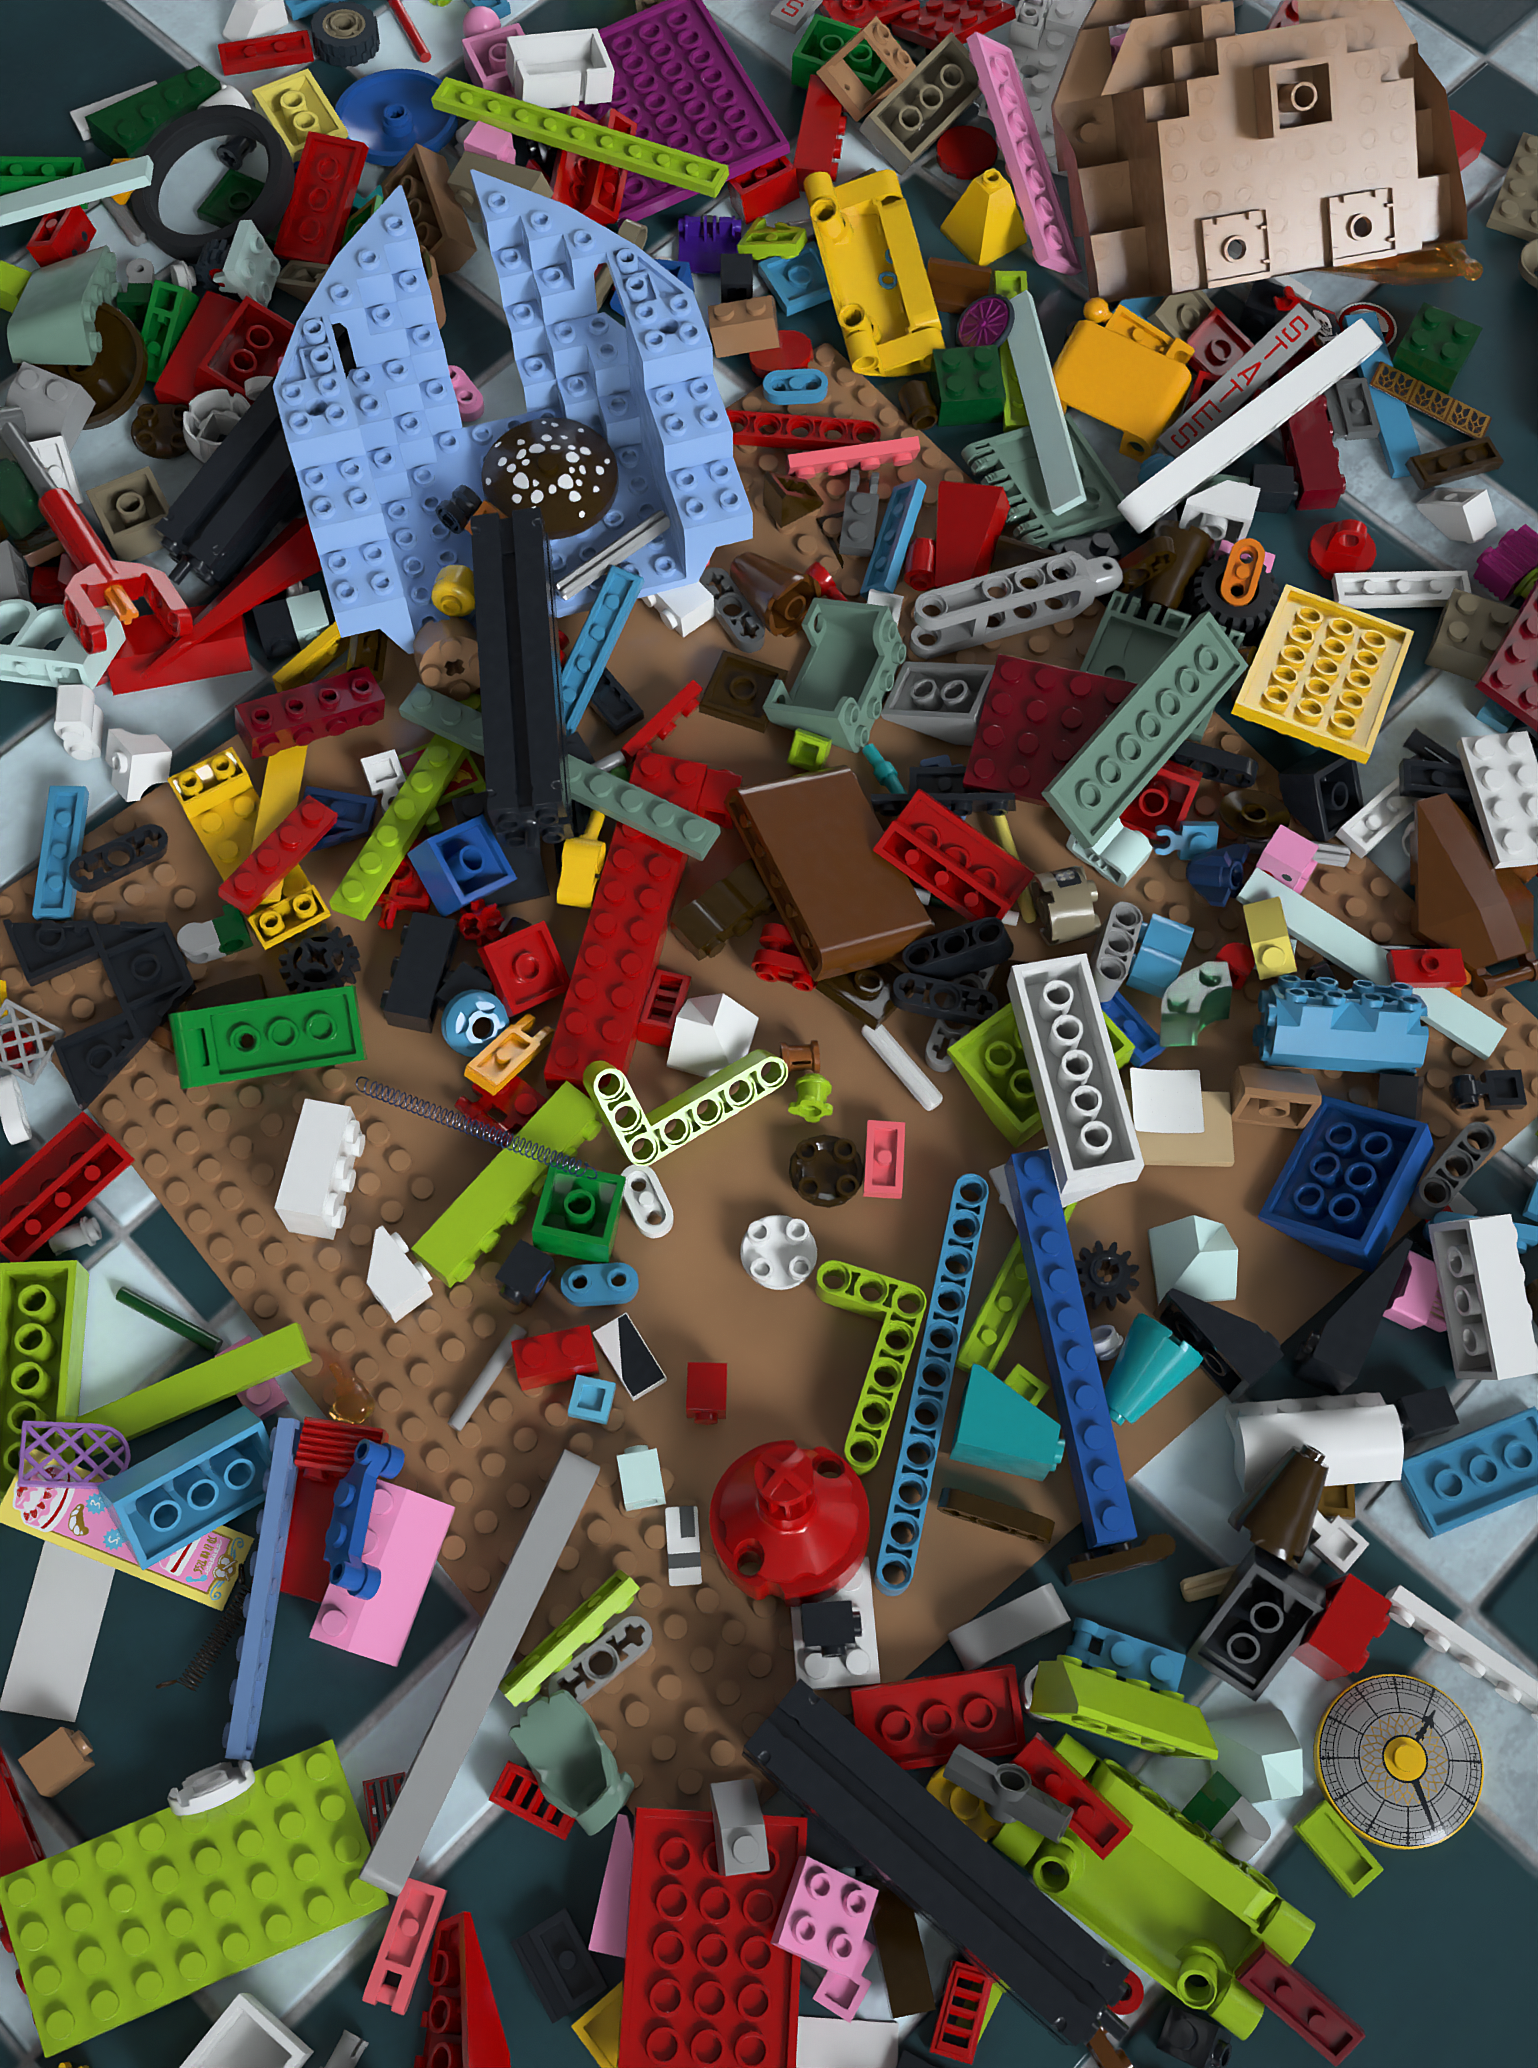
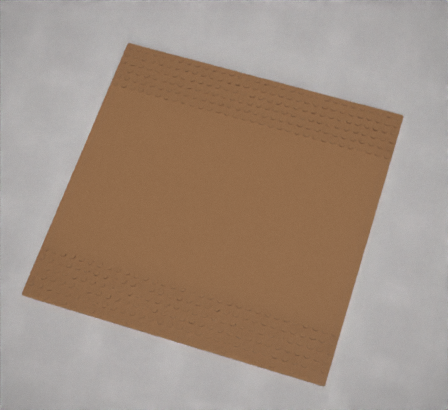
M824 343L813 350L814 358L813 361L810 360L807 368L820 370L827 376L828 392L822 401L813 404L775 405L764 398L762 384L726 409L872 421L880 428V441L918 436L920 451L916 459H912V463L903 466H894L893 462L880 464L879 468L869 471H862L861 467L850 468L846 473L834 476L829 475L828 472L816 473L815 477L807 479V481L824 501V504L819 509L780 528L763 506L764 475L767 471L786 475L785 462L787 455L811 451L733 445V458L753 513V538L715 547L709 559L710 565L704 571L717 567L725 570L730 576L733 560L745 552L755 553L803 573L812 563L817 561L828 571L838 590L849 602L866 604L867 600L860 595V590L871 557L841 554L844 561L842 569L826 535L833 538L839 550L840 544L837 542V538L841 535L843 516L826 519L823 523V533L816 521L817 518L844 511L846 491H849L851 470H859L860 481L857 492L870 493V476L872 472H880L877 491L879 503L873 550L894 486L917 478L927 486L922 506L919 509L914 525V531L908 544L909 547L916 538H929L936 542L938 486L940 481L976 483L919 429L915 430L912 424L909 425L905 415L862 374L855 373L852 370L851 364L828 343ZM731 423L733 432H739L744 428L740 423ZM764 425L759 431L763 434L771 435L776 432V429L773 426ZM796 428L792 431V434L796 437H805L809 432L804 428ZM835 430L827 431L824 434L826 438L831 440L839 439L842 436ZM861 433L857 436L861 442H871L874 439L873 435L869 433ZM1005 523L1000 536L1015 539L1013 531L1019 524L1009 526ZM905 554V560L902 563L897 579V586L893 592L895 595L904 596L897 628L902 642L906 645L905 661L995 665L998 654L1079 671L1107 609L1094 597L1093 604L1074 618L935 658L924 659L916 656L910 649L909 644L911 632L918 625L914 620V608L916 599L921 594L936 588L933 586L925 591H917L905 583ZM1059 575L1058 579L1065 580L1066 577ZM710 582L709 586L714 585L717 588L720 598L722 596L721 584L716 585L714 582ZM1022 585L1024 588L1034 589V588H1032V587H1028V586ZM991 587L987 590L988 594L994 598H1002L1006 595V592L1000 587ZM638 598L609 657L606 668L644 711V719L615 736L588 703L575 732L578 731L595 762L621 750L641 728L693 679L703 688L697 699L701 702L723 650L787 670L788 678L784 686L789 694L809 653L811 644L804 629L791 637L785 638L782 635L774 636L765 627L763 647L756 652L746 653L736 647L716 616L683 638L675 629L670 630L664 624L660 613L654 606L648 607L642 598ZM1049 598L1045 601V604L1051 609H1059L1063 606L1062 602L1056 598ZM729 604L723 608V612L730 616L737 615L742 611L735 604ZM927 605L922 609L924 614L931 617L938 616L941 613V610L934 605ZM1017 607L1013 610L1014 614L1020 618H1027L1032 615L1030 610L1025 607ZM590 610L557 618L558 629L570 641L569 645L563 650L567 655V659ZM817 615L814 621V629H816L817 626ZM988 617L987 627H996L1000 624L996 617ZM744 622L742 624L744 628V636L748 635L751 637V639L755 638V634L751 635L748 633V631L745 628ZM923 634L918 637L919 642L923 645H933L936 642L935 637L930 634ZM389 636L383 680L378 683L386 698L384 719L370 726L356 727L338 736L330 735L308 744L298 799L299 805L303 800L306 786L376 798L378 806L371 835L384 816L381 809L383 795L380 793L372 796L360 764V759L395 749L397 756L431 742L436 734L401 717L399 707L417 683L422 685L424 683L416 666L414 653L408 654ZM347 661L318 681L347 673ZM904 662L899 665V668L894 677V683L900 673V670ZM480 687L473 693L481 695ZM891 691L887 692V695L882 704V709ZM699 707L688 718H685L683 715L674 722L677 728L667 739L662 741L658 738L650 745L653 748L651 753L707 764L708 768L713 770H730L736 775L743 776V786L810 772L786 763L795 731L769 721L765 733H761L700 713ZM1214 711L1201 743L1187 738L1185 740L1249 757L1259 765L1255 784L1248 788H1238L1201 778L1185 821L1217 822L1219 829L1216 850L1235 843L1243 844L1244 836L1230 830L1220 818L1219 806L1226 795L1237 790L1250 789L1268 793L1283 802V798L1279 788V772ZM881 715L878 719H875L868 744H874L885 761L891 762L898 772V780L908 794L910 767H919L921 760L941 755H948L952 766L955 764L967 766L973 747L955 745L885 720ZM239 734L191 765H196L233 747L261 799L268 757L262 756L251 759ZM831 745L830 753L823 769L846 765L855 773L858 784L885 833L892 821L900 815L883 816L880 812H874L871 794L891 793L886 786L879 784L873 775L874 769L862 753V750L859 753H854ZM470 750L469 753L486 783L484 756ZM635 761L627 768V770L630 772V775L632 773ZM165 782L84 836L81 855L143 825L155 824L166 831L168 835V848L166 854L161 859L94 892L83 893L77 891L73 921H95L97 924L119 925L120 921L136 922L138 924L168 922L177 942L178 932L186 924L193 922L202 924L225 915L222 906L230 903L218 896L219 887L224 881L190 824L169 782ZM472 791V792H470V793H468V794H465V795H463V796L471 795V794H474V793H473V791ZM1016 800V811H1008V814L1005 816L1019 860L1034 870L1036 875L1073 866H1082L1087 881L1094 880L1097 888L1098 900L1093 902L1094 913H1097L1101 925L1116 903L1128 902L1135 905L1141 911L1142 921L1149 923L1154 913L1195 928L1168 1000L1127 986L1126 982L1129 974H1127L1118 988L1122 996L1168 1045L1160 1055L1140 1067L1141 1069L1199 1070L1201 1091L1230 1092V1079L1238 1066L1259 1064L1265 1069L1277 1071L1293 1068L1300 1070L1302 1074L1314 1075L1321 1095L1377 1110L1381 1073L1266 1066L1264 1061L1259 1059V1046H1253L1252 1038L1254 1025L1260 1024L1262 1013L1258 1011V996L1260 990H1269L1271 985L1277 984L1279 976L1260 980L1258 970L1253 969L1241 990H1237L1209 971L1217 954L1229 943H1242L1252 950L1242 903L1235 898L1229 897L1225 907L1210 905L1191 887L1190 882L1186 878V868L1191 860H1180L1177 856L1178 850H1174L1167 855H1159L1152 849L1147 861L1127 884L1121 888L1103 877L1095 867L1080 860L1066 847L1071 832L1053 808ZM452 801L435 808L440 817L443 830L430 834L426 824H424L416 839L424 842L435 835L458 826ZM987 811L972 812L971 815L966 816L964 821L999 845L991 816L987 814ZM1290 813L1291 820L1288 829L1307 840L1320 842ZM605 815L597 838L598 841L605 842L606 844L605 861L617 824V820ZM735 824L733 829L720 827L721 833L703 861L688 855L671 918L687 904L698 899L712 885L726 878L735 868L751 858ZM370 836L307 853L298 864L310 884H314L331 913L330 917L313 925V930L319 931L322 923H326L329 932H332L337 926L340 927L343 937L346 935L352 937L353 946H357L360 954L357 960H359L361 971L353 972L357 982L355 984L346 982L344 986H356L368 1060L180 1089L175 1055L158 1047L149 1040L87 1108L106 1133H109L135 1159V1162L131 1164L262 1335L266 1336L295 1322L301 1325L313 1361L290 1371L326 1418L331 1421L385 1429L389 1435L388 1443L403 1449L405 1458L398 1475L393 1479H386L380 1476V1480L455 1507L437 1561L481 1618L562 1451L566 1449L601 1467L512 1658L518 1665L618 1569L622 1570L640 1588L633 1595L634 1601L625 1611L619 1614L614 1613L603 1624L604 1628L598 1637L589 1643L580 1645L572 1653V1660L627 1617H641L649 1623L652 1629L653 1641L649 1650L581 1705L589 1714L601 1738L613 1753L618 1767L617 1771L620 1774L624 1771L627 1772L634 1782V1789L625 1805L634 1816L635 1807L712 1812L709 1784L753 1778L761 1807L779 1789L741 1755L744 1745L796 1684L791 1608L786 1607L781 1597L768 1595L765 1599L756 1600L742 1592L731 1582L716 1557L710 1532L709 1511L714 1490L724 1472L744 1453L762 1444L779 1440H794L798 1448L813 1450L818 1446H823L841 1458L843 1456L845 1442L884 1322L821 1301L816 1294L815 1285L817 1271L822 1264L827 1261L837 1260L901 1280L921 1288L927 1299L924 1315L877 1465L869 1474L858 1476L865 1489L869 1504L870 1538L865 1557H869L880 1684L901 1681L909 1676L949 1640L947 1635L950 1632L971 1621L1082 1522L1066 1447H1064L1061 1463H1057L1055 1472L1049 1471L1043 1481L949 1459L964 1385L969 1374L954 1366L913 1577L908 1588L898 1596L882 1594L876 1588L874 1582V1572L954 1186L961 1176L977 1174L987 1182L989 1187L957 1351L958 1354L1018 1235V1229L1005 1204L999 1202L1000 1195L989 1175V1170L1006 1164L1011 1154L1035 1151L1048 1146L1044 1128L1015 1149L990 1120L956 1065L946 1072L934 1071L927 1065L925 1061L926 1047L938 1018L897 1008L882 1023L942 1094V1102L935 1109L927 1111L862 1035V1027L865 1025L862 1021L817 989L805 992L794 988L789 983L781 981L766 982L756 976V972L751 968L755 952L759 949H766L759 942L763 926L768 923L785 925L778 909L767 916L762 914L753 919L752 927L740 937L735 935L727 939L725 947L718 955L712 958L707 956L700 961L671 932V925L669 924L657 969L692 977L686 1001L689 998L724 993L757 1016L759 1020L749 1053L762 1049L780 1058V1042H786L790 1046L810 1044L811 1040H818L820 1073L816 1074L825 1077L832 1085V1091L827 1096L826 1103L833 1106L832 1115H825L820 1118L819 1122L812 1123L799 1115L788 1112L789 1103L797 1102L796 1080L806 1074L813 1073L812 1070L789 1072L785 1083L778 1089L648 1165L657 1175L673 1209L674 1222L671 1230L666 1235L659 1238L646 1237L638 1230L623 1199L618 1229L609 1263L628 1264L638 1275V1292L628 1303L584 1307L571 1305L562 1294L561 1278L569 1268L576 1265L602 1263L545 1251L542 1252L553 1258L556 1270L531 1308L522 1302L518 1306L513 1305L499 1295L500 1289H498L494 1277L518 1241L522 1239L533 1246L532 1228L541 1196L537 1197L535 1195L526 1205L527 1210L523 1217L514 1225L509 1223L500 1233L501 1239L491 1252L487 1254L483 1252L474 1262V1270L463 1282L457 1281L449 1288L426 1268L432 1277L428 1284L433 1295L394 1323L367 1285L376 1229L383 1225L390 1235L397 1232L409 1248L405 1255L412 1264L416 1263L417 1260L411 1248L504 1148L496 1146L494 1143L491 1144L489 1141H484L483 1138L478 1139L477 1136L473 1137L471 1134H466L465 1131L460 1132L459 1129L455 1130L453 1127L442 1125L441 1122L437 1123L435 1120L432 1121L429 1118H424V1116H419L417 1113L408 1112L406 1109H401L400 1106L395 1107L394 1104L390 1105L388 1102L385 1103L377 1098H372L371 1095L367 1096L365 1092L362 1093L357 1089L356 1080L358 1077H366L369 1079L365 1089L367 1094H370L371 1084L377 1081L378 1085L383 1084V1088L389 1086V1090L394 1088L395 1092L397 1090H400L401 1094L406 1092L407 1096L412 1095V1100L418 1097V1102L421 1099L424 1100V1104L429 1101L430 1106L435 1104L436 1108L438 1106H441L442 1110L447 1108L448 1113L453 1110L454 1115L459 1113L460 1117L464 1114L457 1110L454 1105L461 1096L464 1095L473 1103L480 1099L472 1090L474 1082L464 1076L467 1064L475 1057L461 1055L451 1049L446 1043L441 1030L443 1011L440 1008L438 1009L431 1034L390 1026L384 1011L380 1009L382 994L385 989L390 990L393 980L390 975L392 961L395 956L400 957L403 947L400 943L404 924H410L414 911H397L393 928L387 929L386 925L385 929L378 926L382 908L379 906H373L365 921L331 909L330 899ZM1337 836L1324 842L1347 846ZM149 837L145 838V845L150 844L153 848H156L158 840L152 841ZM540 837V856L550 896L497 908L505 919L499 930L502 933L512 917L524 919L532 925L544 920L571 980L591 910L557 903V888L561 874H557L554 844L546 843ZM1148 838L1149 844L1152 847L1153 844H1164ZM139 849L135 850L136 856L139 857ZM1350 849V860L1345 867L1318 863L1300 894L1377 945H1425L1411 935L1410 908L1415 906V902L1366 855L1361 859ZM122 851L112 852L108 856L109 861L118 866L125 865L130 860L129 856ZM1248 853L1245 862L1241 863L1243 866L1242 883L1244 885L1252 875L1261 855ZM101 860L98 862V868L102 867ZM36 868L0 892V980L6 981L8 1000L66 1032L64 1037H67L121 1014L123 1010L101 958L33 987L27 982L3 920L10 919L12 923H42V921H36L32 915L38 868ZM80 869V877L86 876L88 880L92 879L93 871L87 872L85 869ZM602 871L600 874H595V877L601 878ZM908 876L913 888L926 890ZM1030 881V883L1028 884V888H1029V892H1030V895H1031V881ZM431 900L428 915L441 917ZM1016 901L1011 907V911L1019 912L1016 926L1004 924L1014 944V951L1009 960L1038 962L1086 953L1088 962L1090 961L1097 935L1048 946L1045 944L1039 931L1040 928L1046 927L1042 923L1041 918L1037 917L1034 922L1027 923L1022 918L1018 902ZM922 904L928 916L934 921L935 934L970 923L968 919L958 912ZM458 910L444 918L453 919L459 923L463 915ZM244 918L254 945L252 947L202 964H194L188 961L180 948L197 987L192 994L229 980L254 974L263 976L268 998L297 994L296 990L290 992L285 983L286 980L282 979L279 969L283 966H281L278 959L279 955L288 954L283 944L284 942L294 943L296 941L294 935L264 950ZM54 921V922H55V923H61V924H62V923H65V922H67V921ZM458 927L460 938L450 971L456 970L462 962L472 968L479 966L486 970L477 950L483 946H478L476 939L465 941V936L461 933L460 927ZM306 929L299 932L302 936L307 934ZM498 938L490 940V943L497 941ZM1297 940L1294 952L1297 971L1291 972L1289 975L1305 980L1306 971L1312 965L1322 961L1323 956ZM1137 942L1134 950L1135 954L1138 953L1140 943ZM903 959L889 962L902 972L910 973ZM343 963L338 966V972L340 971ZM999 964L996 965V967H995L994 973H993L992 978H991V980H990V982H989V985H988V987H987V991H988V989H989V987H990V984H991V982H992V980H993V977H994V975H995V973H996V971H997V968H998ZM1329 965L1335 979L1339 982L1338 988L1346 991L1352 988L1353 981L1359 980L1338 965ZM1471 982L1468 985H1464L1461 990L1462 995L1460 998L1507 1028L1491 1056L1485 1061L1420 1019L1421 1026H1428L1429 1038L1424 1064L1421 1068H1415L1417 1071L1415 1076H1424L1421 1120L1419 1122L1428 1124L1435 1150L1419 1182L1468 1124L1483 1122L1489 1125L1496 1135L1494 1149L1477 1168L1478 1170L1538 1117V1019L1504 987L1496 989L1493 995L1479 997L1475 993ZM968 983L962 984V985H965V986H970V987L976 988V987L973 986L972 984H968ZM664 986L659 987V989L679 993L677 989ZM925 989L922 1002L926 1003L930 990ZM567 991L510 1016L509 1026L511 1024L515 1025L529 1013L536 1018L533 1029L527 1035L533 1038L545 1026H549L556 1031ZM944 992L937 993L934 996L936 1004L943 1007L948 994ZM656 999V1001L675 1005V1003ZM185 1002L175 1013L187 1011ZM15 1009L16 1016L19 1020L30 1018L29 1016ZM652 1013L653 1015H658V1016H662V1017L671 1018V1017H669V1016ZM487 1017L478 1018L472 1026L473 1035L477 1038L485 1037L490 1032L491 1022ZM168 1019L162 1028L171 1032ZM944 1020L947 1027L953 1030H959L965 1026V1024ZM38 1022L40 1034L52 1031L49 1027ZM32 1023L24 1024V1027L31 1036L35 1035ZM972 1026L971 1029H970V1031H969V1033H970L972 1030H974L976 1027H973V1026ZM249 1033L245 1034L242 1038V1043L245 1047L249 1048L254 1043V1038ZM55 1035L42 1038L45 1051H48L52 1046V1042L55 1041ZM554 1035L549 1044L517 1074L519 1078L547 1100L556 1092V1090L547 1089L544 1069ZM944 1037L941 1049L936 1051L937 1059L943 1060L945 1056H948L947 1049L951 1040ZM637 1040L626 1079L645 1115L706 1079V1077L667 1067L670 1048L651 1045ZM55 1051L51 1062L68 1082ZM1130 1061L1119 1070L1124 1090H1131L1130 1068H1136ZM770 1062L763 1065L761 1077L769 1073L771 1068ZM1521 1069L1527 1105L1523 1109L1485 1110L1484 1100L1481 1098L1478 1107L1460 1110L1456 1108L1455 1103L1451 1102L1449 1086L1452 1084V1078L1455 1076L1472 1074L1475 1076L1476 1081H1480L1479 1075L1484 1070ZM361 1078L358 1080L357 1085L361 1091H364L367 1079ZM376 1083L373 1084L371 1093L374 1091ZM731 1084L729 1088V1096L735 1094L738 1091L739 1085L735 1086ZM382 1085L379 1086L377 1095L380 1093ZM387 1087L385 1088V1090H384V1092H383V1097H384V1096L386 1095V1093H387V1089H388ZM393 1089L391 1090V1092H390V1094H389V1099L391 1098V1096H392V1094H393ZM397 1092V1094H396V1096H395V1101L397 1100V1098H398V1096H399V1092ZM403 1094L400 1104L403 1102L405 1094ZM409 1096L406 1106L409 1104L411 1096ZM305 1099L350 1106L356 1120L359 1121L362 1134L365 1135L363 1153L361 1157L356 1156L353 1170L356 1171L355 1184L351 1193L346 1192L343 1203L346 1206L345 1221L341 1229H336L334 1240L289 1232L274 1208ZM417 1099L414 1100L412 1108L415 1106ZM707 1099L699 1103L697 1115L703 1113L708 1107ZM423 1101L420 1102L418 1110L421 1108ZM428 1103L426 1104V1106H425V1108H424V1113H425V1111H426L427 1108H428ZM411 1104L407 1107L408 1110H411ZM434 1105L432 1106V1108H431V1110H430V1115H431V1113H432L433 1110H434ZM627 1106L617 1110L615 1121H620L626 1116ZM440 1107L438 1108V1110H437V1112H436V1117L438 1116V1114H439V1112H440ZM494 1108L487 1113L498 1123L505 1120V1117ZM446 1110L442 1114V1119L446 1114ZM452 1112L448 1116V1121L452 1116ZM458 1114L455 1116L454 1123L458 1118ZM462 1117V1119H461V1121H460V1126H461V1124L463 1123V1120H464L463 1117ZM676 1119L667 1122L664 1129L665 1134L675 1128ZM602 1121L603 1126L597 1136L589 1142L585 1140L577 1149L578 1154L575 1158L574 1166L581 1159L582 1168H586L584 1163L587 1162L596 1171L621 1176L622 1172L630 1165H633V1163L618 1151ZM867 1121L905 1122L901 1199L864 1197V1173L862 1185L856 1195L845 1204L831 1208L812 1205L802 1199L792 1187L788 1173L790 1158L802 1140L819 1135L847 1138L855 1144L856 1151L860 1155L863 1168L865 1169ZM1232 1121L1234 1164L1232 1167L1145 1165L1137 1181L1117 1184L1078 1201L1066 1225L1074 1261L1080 1260L1078 1254L1083 1247L1089 1249L1092 1253L1095 1242L1099 1240L1104 1250H1108L1113 1242H1117L1118 1249L1116 1253L1122 1255L1123 1252L1130 1251L1131 1256L1127 1264H1135L1140 1268L1134 1276L1130 1277L1136 1279L1139 1282V1286L1136 1291H1129L1131 1298L1127 1304H1123L1117 1298V1304L1113 1311L1107 1308L1105 1301H1101L1098 1308L1094 1310L1092 1309L1093 1298L1088 1296L1084 1299L1090 1331L1101 1325H1112L1125 1341L1133 1319L1138 1313H1144L1159 1322L1153 1315L1158 1306L1147 1231L1148 1229L1192 1215L1224 1224L1238 1248L1236 1299L1207 1303L1257 1324L1262 1331L1270 1332L1280 1345L1365 1271L1337 1262L1260 1221L1258 1218L1303 1130ZM517 1128L513 1135L516 1136L521 1129ZM476 1129L472 1132L473 1135H476ZM483 1129L481 1133L478 1135L479 1137H482ZM644 1138L637 1139L634 1142L632 1153L638 1152L643 1147ZM1467 1139L1471 1147L1480 1150L1474 1140ZM1445 1165L1450 1174L1458 1176L1454 1167ZM637 1182L632 1186V1189L640 1192L645 1189L646 1185L642 1182ZM964 1190L960 1193L966 1201L974 1202L979 1200L978 1195L971 1190ZM1424 1192V1196L1428 1201L1437 1204L1433 1194ZM1408 1204L1382 1255L1422 1220L1410 1211ZM652 1215L647 1221L652 1225H656L662 1219L658 1215ZM771 1215H784L803 1220L808 1225L817 1247V1260L810 1276L800 1285L786 1290H774L761 1286L747 1274L741 1261V1243L750 1224ZM958 1225L953 1228L954 1233L959 1237L967 1238L972 1235L970 1229L966 1226ZM950 1261L945 1264L947 1270L953 1274H961L965 1271L963 1265L957 1261ZM1099 1270L1097 1274L1098 1277L1104 1276L1105 1282L1110 1281L1112 1278L1110 1274L1105 1276L1104 1270ZM617 1276L612 1280V1284L617 1287L623 1286L626 1283V1279L622 1276ZM828 1276L823 1280L825 1286L830 1289H838L843 1286L842 1280L836 1276ZM582 1278L576 1279L573 1283V1286L577 1289H582L587 1285V1281ZM865 1288L860 1291L861 1296L867 1301H876L880 1298L879 1292L874 1288ZM1031 1295L993 1375L1004 1382L1015 1366L1020 1364L1050 1387L1036 1407L1060 1424L1033 1297ZM943 1297L938 1300L939 1306L946 1311H953L958 1308L956 1302L949 1297ZM905 1299L897 1303L899 1309L904 1313L910 1314L918 1310L916 1304L911 1300ZM624 1313H627L667 1377L666 1382L635 1401L629 1396L592 1333ZM513 1324L522 1327L527 1332L523 1338L589 1324L599 1374L588 1377L616 1383L607 1425L569 1417L567 1412L575 1380L522 1391L512 1354L460 1432L455 1430L447 1422ZM935 1334L930 1337L932 1344L937 1348L944 1349L950 1346L949 1339L942 1334ZM893 1335L886 1339L888 1346L894 1350H901L907 1346L905 1340L900 1336ZM1119 1353L1109 1360H1100L1097 1357L1103 1388L1106 1386ZM688 1362L728 1363L726 1419H718L717 1424L702 1425L694 1423V1418L686 1417ZM1200 1367L1195 1369L1132 1425L1124 1421L1119 1426L1111 1420L1125 1483L1224 1396L1222 1391ZM882 1371L874 1375L875 1381L882 1387H889L895 1383L894 1377L888 1372ZM928 1371L922 1375L924 1381L930 1386L937 1387L943 1383L942 1377L934 1371ZM866 1409L862 1413L865 1421L870 1424H879L884 1420L882 1413L877 1409ZM920 1409L915 1412L916 1420L919 1423L930 1425L935 1422V1416L931 1411ZM1060 1428L1059 1438L1064 1439L1062 1429ZM637 1445H647L648 1450L657 1448L666 1504L626 1511L617 1455H623L626 1448ZM855 1446L850 1450L851 1456L858 1462H867L872 1458L870 1450L865 1446ZM913 1447L907 1451L909 1460L915 1464H923L928 1460L926 1452L919 1447ZM826 1472L821 1475L826 1478L839 1477L834 1472ZM905 1486L899 1490L900 1498L908 1504H914L920 1500L919 1492L914 1487ZM948 1487L962 1490L1053 1520L1055 1526L1050 1544L1032 1542L937 1510V1505L942 1488ZM697 1506L702 1583L697 1585L670 1586L665 1509L668 1507ZM897 1525L891 1529V1536L896 1542L906 1544L912 1540L911 1531L907 1527ZM755 1562L745 1563L739 1571L745 1575H752L758 1572L761 1566ZM889 1565L882 1570L883 1577L888 1583L897 1585L904 1581L903 1571L899 1567ZM630 1626L625 1630L626 1640L620 1645H617L615 1638L607 1643L617 1651L621 1662L628 1657L622 1652V1649L630 1643H634L637 1647L643 1644L641 1638L642 1633L645 1632L643 1628L634 1630ZM605 1651L594 1653L589 1660V1668L596 1675L607 1674L613 1666L612 1656ZM582 1665L574 1669V1671L579 1673L580 1677L573 1683L569 1684L565 1679L559 1683L561 1690L568 1691L574 1699L577 1697L575 1688L580 1683L585 1681L588 1689L595 1684L585 1675ZM552 1672L540 1683L542 1686L539 1693L542 1697L549 1698V1683L556 1673ZM855 1687L813 1690L817 1696L826 1700L851 1724H854L849 1688Z

